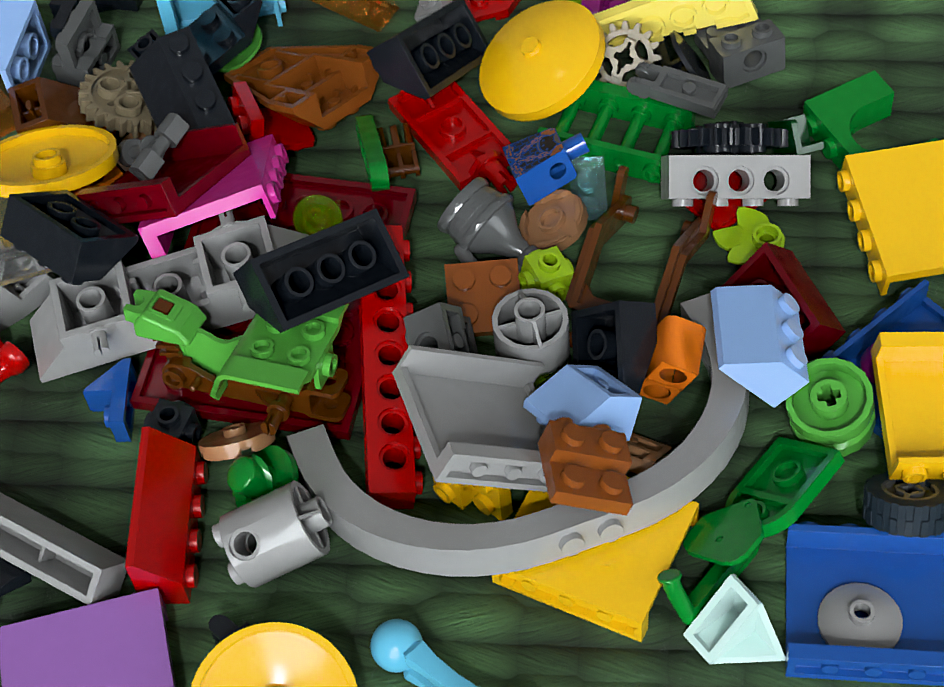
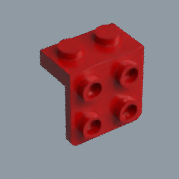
M246 81L233 83L232 96L228 97L227 100L228 109L235 123L238 122L247 143L273 134L276 143H282L286 150L298 151L314 146L315 137L309 126L301 125L267 107L259 108Z

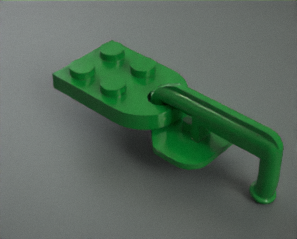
M778 437L731 492L726 501L725 508L706 514L699 519L685 536L683 546L690 556L713 562L715 565L689 596L681 584L682 573L678 569L664 570L657 576V580L662 584L667 598L685 625L690 626L730 574H735L737 577L740 576L757 555L764 538L778 534L796 522L845 462L839 450Z

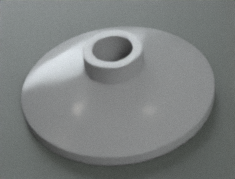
M865 583L841 585L825 596L818 610L817 623L819 632L827 645L893 649L902 633L903 620L898 605L891 596L873 585ZM862 611L869 616L867 618H859L854 612Z

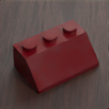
M765 242L721 286L772 285L783 294H790L800 307L799 318L804 333L803 344L808 361L820 357L846 333L791 250Z

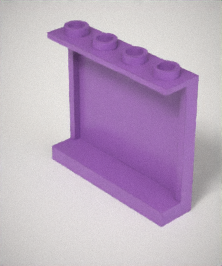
M154 588L1 626L0 672L2 687H176L165 622L168 621L167 608L159 589Z

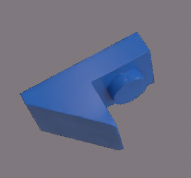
M131 358L122 359L83 390V395L89 409L93 412L104 411L106 428H111L116 442H131L135 409L130 400L138 376Z

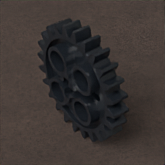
M726 121L694 126L693 129L672 131V149L693 150L695 155H752L766 153L767 149L788 147L787 129L767 128V124L762 123L744 124V122Z

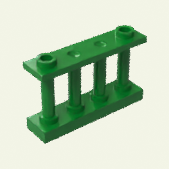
M594 80L575 102L563 110L555 128L561 141H564L574 136V134L568 132L579 110L598 114L588 137H583L590 152L571 162L617 173L619 167L623 165L629 167L628 176L646 180L650 183L661 184V157L669 154L672 146V131L693 129L695 126V113L651 99L650 97L642 99L633 94L631 95L626 89L627 87ZM611 118L630 122L620 145L601 141ZM644 125L663 129L654 153L634 149ZM539 126L537 133L549 128Z

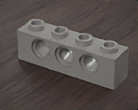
M667 155L661 157V200H672V207L693 206V200L706 199L710 190L718 192L716 206H729V199H742V206H764V199H777V206H799V199L810 198L811 155ZM698 171H701L707 177V186L702 191L697 190L693 184V177ZM733 171L739 173L742 178V185L737 191L730 187L728 181ZM769 171L774 173L777 179V184L772 191L768 190L764 185V177Z

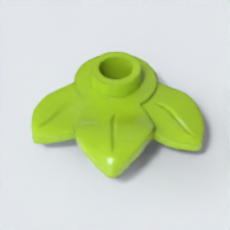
M738 207L736 226L713 231V238L718 246L729 251L727 261L737 265H743L765 242L782 248L785 246V237L781 229L777 225L770 223L767 215L748 207Z

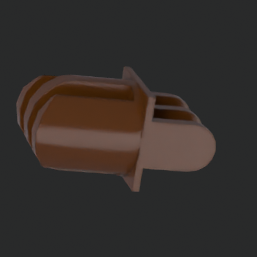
M402 123L405 143H400L396 124L389 125L392 145L388 147L383 128L377 129L387 163L389 182L392 177L401 176V179H406L405 175L414 173L416 177L421 176L415 143L413 142L408 123Z

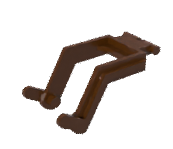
M623 165L619 167L611 206L588 228L565 299L568 307L573 311L610 303V301L594 297L590 284L603 245L626 222L634 224L638 217L639 207L631 205L632 196L624 195L629 167ZM710 190L708 192L702 216H698L694 222L684 221L680 238L672 246L654 302L656 304L657 325L663 318L670 316L686 264L709 238L718 192ZM569 331L570 347L573 348L572 332Z

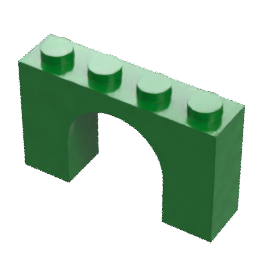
M874 70L804 101L803 114L806 117L809 137H812L815 141H825L826 148L821 149L823 155L827 159H831L841 171L845 155L870 152L861 147L853 139L852 135L864 127L891 116L895 92ZM935 137L926 142L938 141V139Z

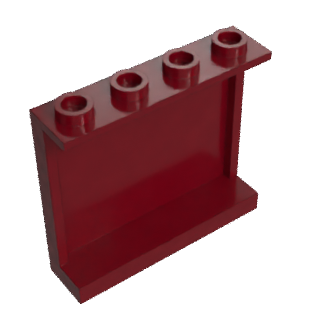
M238 122L192 129L186 132L176 148H168L163 157L165 163L154 179L140 181L128 170L110 185L76 189L70 192L119 224L177 217L251 155V151Z

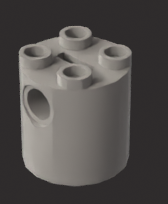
M520 289L506 295L496 305L492 315L496 357L543 363L544 368L533 383L536 390L565 365H571L568 312L560 298L549 291L541 289Z
M294 480L225 513L220 517L219 523L212 526V534L216 543L225 549L230 560L227 567L234 583L237 585L246 583L250 587L257 588L327 555L330 551L327 527L332 525V516L326 503L320 496L312 498L303 485Z

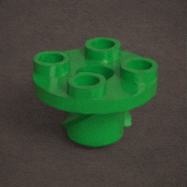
M269 445L260 451L254 452L250 457L242 456L237 458L231 464L227 473V484L232 490V496H235L237 508L295 480L298 482L299 479L298 465L293 454L275 445Z

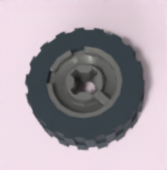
M888 472L873 475L872 478H868L866 483H864L862 518L866 520L869 526L875 527L876 530L895 536L924 538L941 535L944 532V480L927 479L921 483L909 484L903 480H889Z

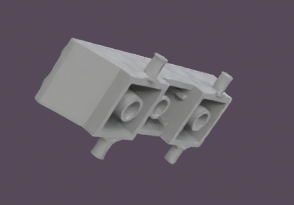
M233 209L226 211L227 216H225L224 212L218 214L220 226L210 232L193 237L194 247L128 267H124L120 260L101 280L84 282L82 285L67 284L61 280V277L49 280L51 293L30 319L41 382L44 383L155 349L158 341L136 336L134 323L125 320L123 308L126 304L135 305L133 293L136 289L155 292L163 289L196 304L206 315V320L201 329L207 332L253 319L256 313L250 309L233 273L250 259L309 235L269 225L264 215L247 221H235Z

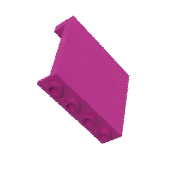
M273 134L248 142L247 145L251 155L177 217L140 221L138 231L151 258L154 259L168 254L176 229L259 199L263 200L270 218H275L279 202H281V189L284 188L283 179L286 176V164L289 163L284 145L282 143L277 144Z

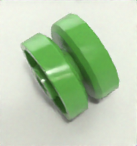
M822 358L808 363L809 383L786 399L787 415L794 437L797 441L837 449L842 457L859 451L870 440L876 425L873 388L864 371L852 362L839 358Z

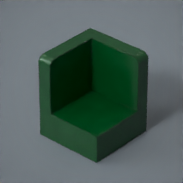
M797 114L768 122L769 128L788 130V147L773 149L774 155H802L826 148L825 141H810L805 114Z

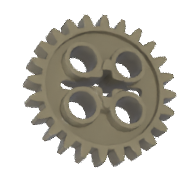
M130 60L129 65H124L121 61H117L116 67L105 63L104 71L94 68L93 75L86 74L85 82H80V90H78V105H80V112L86 114V121H94V127L106 126V131L110 133L117 130L119 131V137H123L127 132L132 133L133 138H137L139 133H144L148 136L151 135L152 131L157 130L129 69L134 60Z

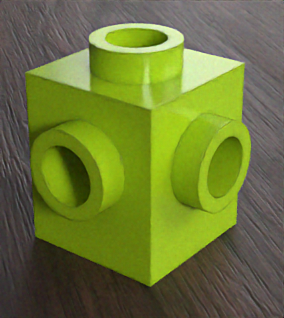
M557 246L544 250L537 249L524 256L521 272L518 275L521 289L536 288L549 291L560 298L561 301H564L573 278L574 269L570 260L564 258Z

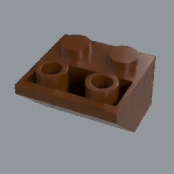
M36 77L8 88L17 134L56 125L94 126L93 121H86V114L80 112V105H78V90H80V87Z

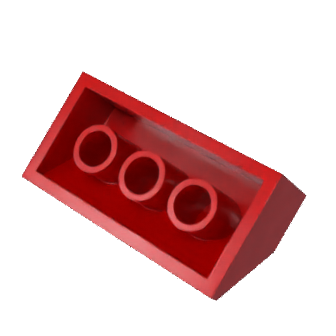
M142 427L125 568L137 593L158 588L165 604H190L191 590L198 586L197 564H194L195 553H200L202 548L201 530L197 528L198 518H204L205 499L203 494H201L202 484H207L208 465L206 461H201L195 445L152 427Z

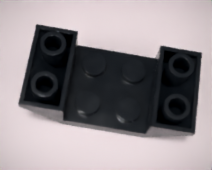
M213 0L215 4L189 25L212 76L252 44L262 0ZM151 29L127 50L137 60L160 36Z

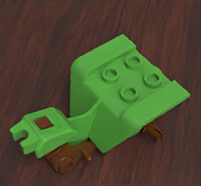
M136 289L133 293L135 305L126 304L123 308L125 320L134 323L136 336L158 341L155 347L160 349L158 352L159 356H166L167 362L162 368V380L167 386L173 389L183 387L190 389L192 392L197 390L210 393V396L216 400H219L221 396L266 405L268 415L261 424V430L267 435L269 432L270 435L276 434L281 422L289 418L290 411L304 413L314 419L339 422L344 418L351 405L350 395L343 392L349 380L348 372L345 369L337 368L338 356L333 353V341L340 330L344 313L349 304L283 333H280L256 313L244 334L230 340L218 338L212 333L201 329L206 320V315L196 304L163 289H159L157 292ZM327 379L336 381L333 385H325Z

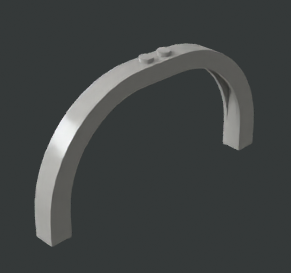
M711 293L680 303L682 318L698 323L706 328L701 360L708 371L711 390L701 418L685 440L657 464L627 479L633 501V506L627 516L558 504L532 514L498 522L451 524L428 521L395 511L364 493L343 470L324 424L289 435L287 440L291 453L297 462L303 487L312 498L320 496L324 500L332 516V525L329 527L354 548L382 562L419 573L460 577L500 575L534 568L568 556L577 555L584 550L604 543L616 541L621 537L661 521L691 502L717 478L736 451L747 422L749 390L718 369Z

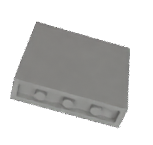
M409 345L392 374L435 482L547 492L538 441L546 426L539 424L536 421V417L523 407L525 399L536 391L533 383L543 370V363Z

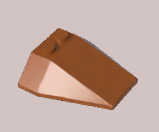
M364 45L268 47L256 54L242 67L230 70L223 76L225 81L231 85L234 82L246 81L254 99L270 110L301 125L315 127L318 130L324 131L334 128L338 121L347 115L358 112L359 107L372 99L379 74L373 68L372 61L367 54V51L374 47Z

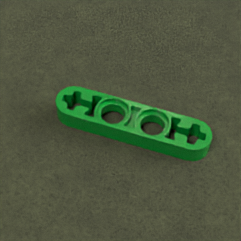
M373 115L355 116L358 144L371 191L390 190L387 163Z

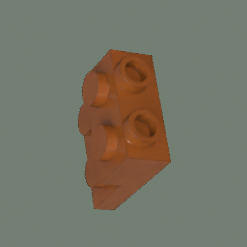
M568 417L558 418L555 421L549 420L538 441V447L550 503L627 516L633 506L626 473L632 464V459L625 434L612 431L611 427L605 424H599L594 427L577 425Z

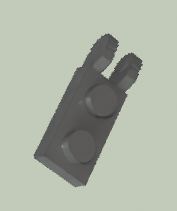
M644 61L643 63L640 62L635 68L634 72H636L635 75L637 77L629 78L626 83V89L631 95L633 94L642 99L650 97L651 99L715 119L726 100L729 88L726 84L665 65L661 67L652 63H645Z

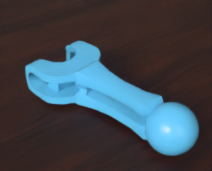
M391 619L380 624L374 631L370 641L371 655L382 669L393 673L403 672L405 680L418 687H478L456 673L437 657L423 641L420 631L411 622L403 619Z

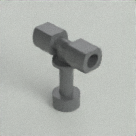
M168 113L154 132V135L145 136L141 140L132 138L121 141L117 146L119 151L118 161L123 166L129 167L128 170L140 181L154 179L165 163L163 157L168 148H176L189 130L190 125L178 114Z

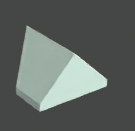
M735 574L729 575L683 634L710 665L785 661L786 659L763 604Z

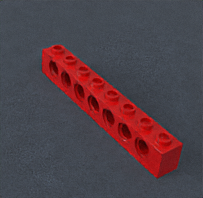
M385 225L403 264L404 262H409L410 241L403 240L402 225ZM407 271L409 274L408 278L358 299L366 494L391 509H413L416 495H422L423 492L422 471H415V459H420L421 445L418 437L413 436L412 422L392 374L409 347L405 339L406 328L403 318L414 313L413 303H406V293H411L412 289L411 271ZM380 296H388L392 299L385 300L380 298ZM381 328H390L394 331L385 332L382 331ZM390 360L395 362L396 364L386 365L383 364L382 361ZM391 393L396 395L398 398L387 399L383 395ZM388 427H393L398 429L400 432L396 434H390L386 432L384 429ZM388 462H397L402 467L399 469H391L387 467L385 464Z

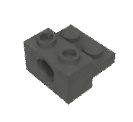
M80 0L77 7L71 11L67 24L56 37L55 47L58 53L53 57L52 70L58 82L80 87V82H85L86 74L93 75L94 68L104 71L105 63L112 65L121 46L114 25L102 23L95 0Z
M758 16L759 19L752 22L720 29L713 25L698 30L697 34H694L695 44L709 60V71L717 82L732 88L785 69V36L771 19L762 21Z
M439 302L403 318L406 328L405 339L408 346L438 347V349L478 354L470 317L463 316L461 307Z

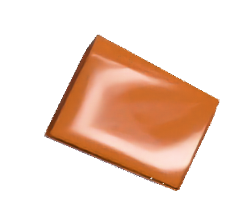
M674 315L663 318L657 325V344L639 395L668 405L699 375L706 336V328L704 326Z

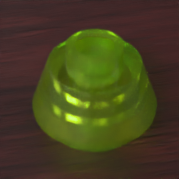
M311 195L302 199L297 204L293 213V223L297 232L308 235L343 221L339 206L332 199L323 195Z

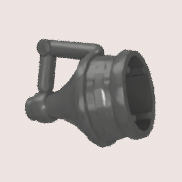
M482 177L475 178L460 191L441 215L437 227L440 232L449 234L457 244L454 247V253L461 263L477 262L473 254H496L508 259L517 258L520 273L524 256L539 248L535 245H529L522 236L513 207V196L490 187L488 181Z

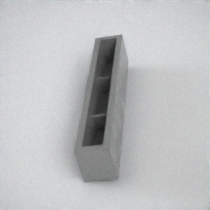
M0 492L1 558L87 605L114 599L119 596L127 571L125 568V558Z

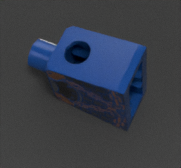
M549 128L502 148L514 178L529 206L574 180L578 174L571 161L590 152L581 132L561 141L555 128Z

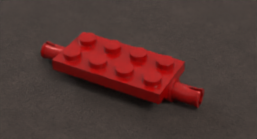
M455 81L426 100L403 90L388 99L389 109L401 123L409 124L412 136L460 191L477 177L487 178L502 193H507L503 186L510 193L516 188L517 182L506 168L509 166V163L502 149L511 144L510 141Z

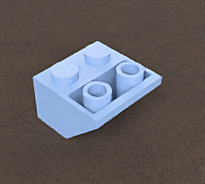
M567 364L528 396L524 401L523 407L536 417V421L544 426H547L549 420L555 421L558 418L568 417L575 424L581 426L608 425L612 431L624 433L626 440L630 441L643 397L599 366Z

